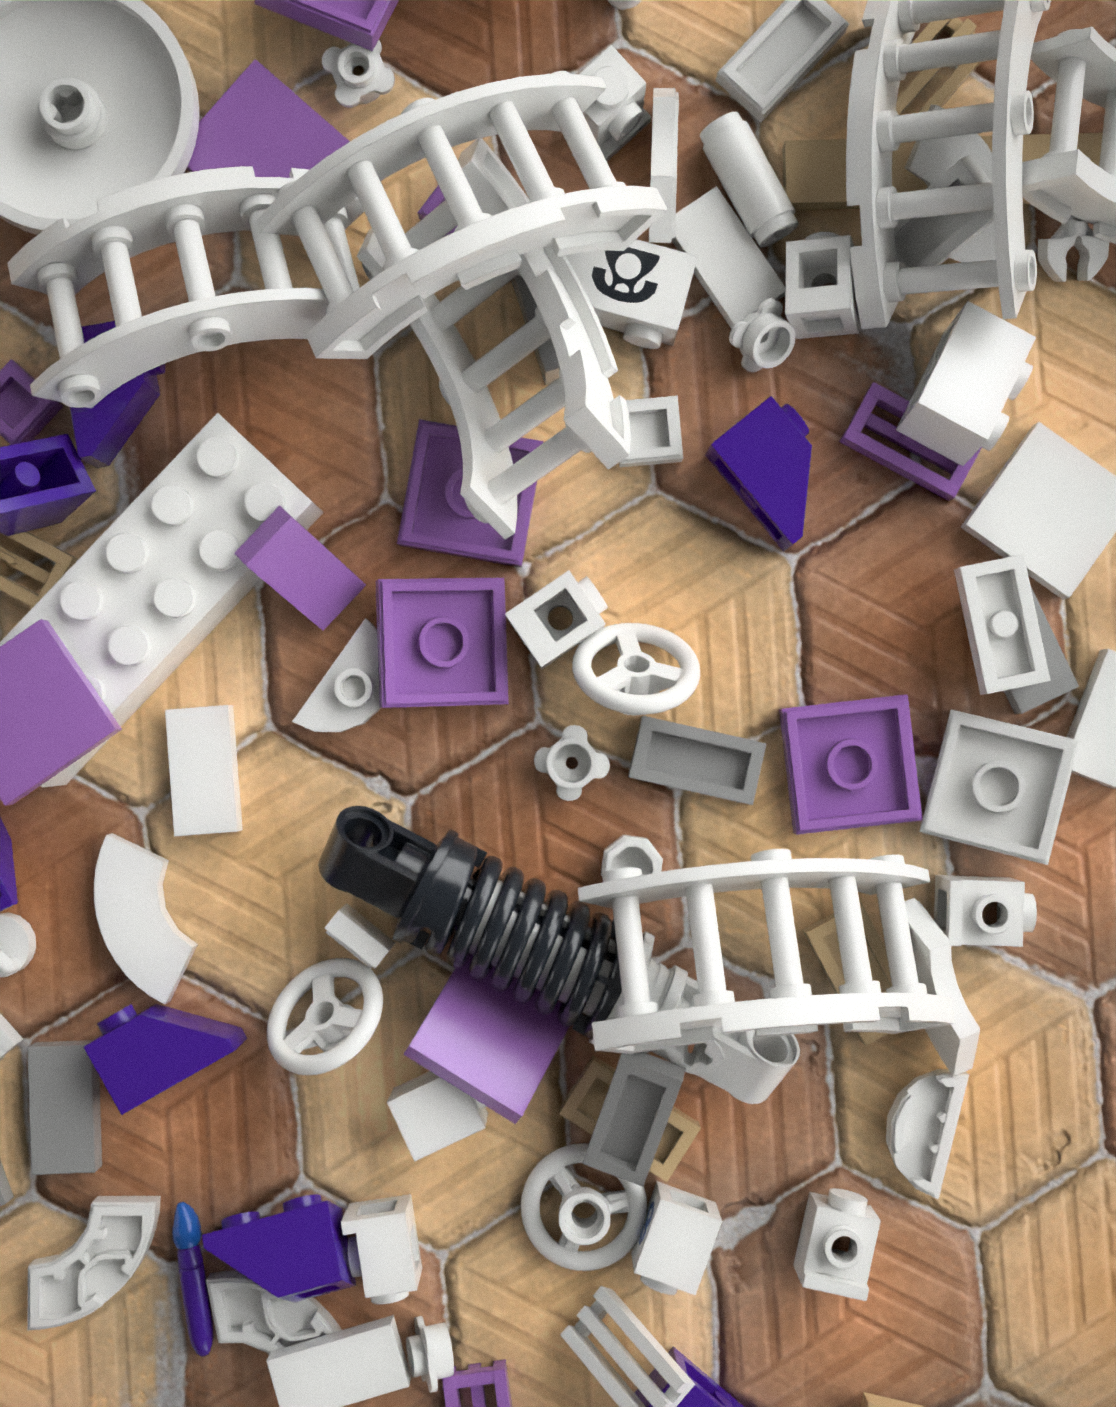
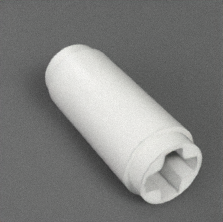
M730 112L706 126L700 133V138L704 144L703 150L750 236L755 238L759 247H766L790 234L799 224L794 216L795 209L748 122L743 121L738 112Z

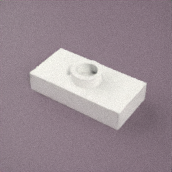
M1024 554L954 569L980 695L1051 681Z

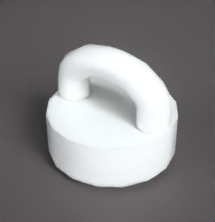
M9 912L0 913L1 978L8 977L24 969L33 959L36 950V936L31 925L21 916Z

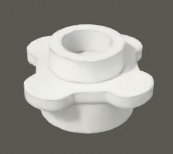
M378 40L373 51L352 44L342 49L330 47L324 52L322 65L327 73L333 75L337 85L335 97L342 106L353 108L358 104H367L377 99L380 95H385L392 90L395 78L393 72L384 67L380 57L382 50L380 40ZM362 66L364 68L363 74L360 76L354 75L352 73L354 67Z
M769 298L762 301L757 312L750 313L731 329L729 341L733 346L740 349L743 355L741 364L749 372H757L762 368L778 366L790 355L794 347L795 330L789 322L782 318L783 306L776 299Z
M577 725L566 727L559 741L550 748H540L534 757L536 769L539 772L547 773L557 785V795L566 801L578 799L582 788L594 778H604L610 768L608 757L605 754L596 753L587 741L588 735L586 730ZM575 757L578 760V766L575 769H569L566 766L567 758Z
M418 1316L414 1319L416 1335L406 1338L407 1359L412 1377L421 1376L422 1381L427 1382L429 1392L433 1393L438 1390L437 1379L451 1377L454 1374L452 1345L447 1326L444 1322L425 1326L423 1317Z

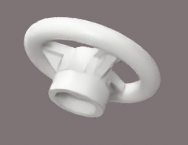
M620 623L601 628L578 645L572 661L574 678L588 697L606 708L633 716L660 713L677 707L693 694L700 679L698 658L683 639L663 628L642 623ZM638 642L648 643L664 649L678 661L680 668L655 662L650 655L641 651ZM616 643L620 653L617 667L596 677L591 666L593 657L601 649Z
M335 958L316 963L293 978L276 999L268 1019L267 1043L276 1062L284 1069L295 1074L317 1075L332 1071L356 1056L374 1034L382 1013L383 992L376 974L368 966L357 960ZM335 977L350 978L359 984L364 997L363 1010L354 1009L351 1005L343 1004L335 996ZM312 988L313 1003L306 1012L305 1020L286 1037V1026L291 1011L299 999ZM316 1046L323 1051V1053L316 1055L299 1054L304 1049Z
M588 1143L567 1145L545 1156L528 1176L521 1197L522 1222L534 1247L554 1264L576 1271L602 1269L623 1258L638 1241L647 1215V1198L644 1186L642 1187L618 1178L625 1190L600 1194L590 1187H581L566 1166L583 1163ZM548 1180L552 1182L562 1195V1202L559 1207V1226L562 1235L559 1242H556L548 1234L540 1215L541 1194ZM584 1202L593 1205L596 1209L594 1214L588 1218L577 1217L572 1211L576 1205ZM628 1212L623 1229L612 1242L595 1250L578 1251L580 1245L594 1244L606 1235L610 1227V1214Z

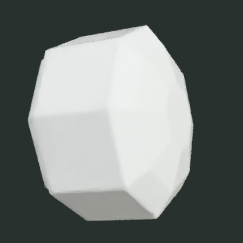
M622 835L604 849L601 876L606 871L618 868H639L642 870V875L661 872L663 858L647 838Z

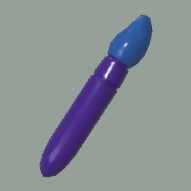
M179 1202L174 1215L172 1241L176 1248H178L179 1276L190 1343L196 1354L205 1357L209 1355L212 1348L214 1335L205 1268L199 1245L201 1225L194 1209L185 1202Z

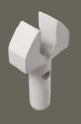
M1070 215L1069 221L1061 223L1060 228L1050 239H1038L1037 259L1047 275L1055 282L1066 281V255L1072 246L1076 247L1080 255L1077 268L1078 281L1091 280L1104 265L1109 255V242L1093 237V231L1088 226V222Z

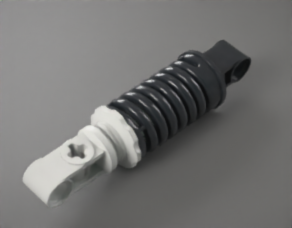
M351 806L339 813L319 859L320 874L332 887L348 892L398 918L393 940L399 943L405 941L421 950L425 945V950L428 954L439 956L454 934L447 952V962L450 966L454 968L463 967L471 955H473L469 965L471 977L477 980L484 979L490 973L493 966L496 967L491 978L492 987L498 991H505L510 987L513 980L517 978L518 981L513 990V996L515 1000L521 1003L530 1001L536 989L540 990V994L535 1002V1008L544 1015L550 1014L558 1000L562 1003L558 1010L560 1023L565 1026L574 1025L572 1029L590 1038L589 1043L593 1045L592 1023L618 1018L617 1007L623 1005L614 919L611 922L610 917L601 912H596L590 917V908L581 901H574L568 906V897L566 893L560 890H552L546 895L545 883L537 878H531L523 885L524 874L522 870L516 867H509L501 874L503 863L499 858L495 856L486 857L487 852L459 838V833L452 829L436 845L392 822L380 812L366 806ZM428 928L431 931V934L427 933L423 929ZM646 931L643 932L650 1001L658 1003L659 1011L694 1007L692 996L699 994L698 982L688 977V972L676 965L667 969L665 965L656 963V960L651 958L655 937ZM722 1027L713 1028L714 1042L695 1044L692 1053L688 1052V1045L651 1050V1052L671 1063L686 1068L685 1072L697 1075L729 1092L736 1099L749 1104H758L765 1101L797 1062L800 1055L799 1044L794 1034L756 1037L755 1030L723 1033Z

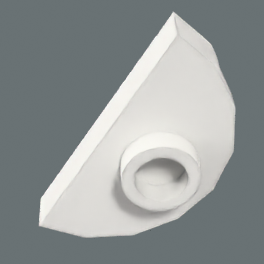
M365 618L292 722L314 732H343L365 724L381 709L379 708L377 629L368 619Z
M937 1069L915 1077L897 1094L887 1115L886 1143L894 1165L915 1189L936 1199H939L969 1074L966 1072L953 1077L948 1069Z

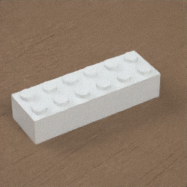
M217 413L3 638L0 646L38 620H48L121 727L261 579L234 554L237 549L279 505L306 530L324 512ZM108 740L49 779L41 787L66 785Z

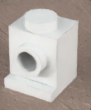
M612 45L579 74L600 77L607 88L583 113L606 162L647 126L652 118L643 108L646 82Z
M817 232L807 236L805 240L786 242L785 315L795 330L796 339L859 333L858 308L850 256V247L854 246L851 235L840 236L832 232ZM827 283L835 284L830 286H821Z
M568 570L506 612L505 615L540 668L544 669L580 644L584 639L603 628L606 623L600 616V613L606 610L608 606L587 576L577 582L570 570ZM564 607L571 612L573 622L570 627L565 630H556L551 627L548 622V616L554 608Z
M935 875L934 921L951 941V946L1023 947V932H1033L1037 919L1035 897L1033 894L1025 893V882L1009 877ZM997 902V922L986 925L982 918V911L987 904Z
M837 1188L830 1189L828 1196L809 1192L793 1264L802 1287L867 1301L869 1292L867 1281L881 1220L872 1206L867 1205L868 1200L864 1196ZM842 1236L851 1238L848 1252L832 1249L833 1242Z
M411 1194L349 1203L341 1221L342 1235L356 1233L355 1237H349L348 1259L352 1277L362 1276L365 1298H370L374 1304H390L405 1299L410 1291H417L422 1272V1263Z

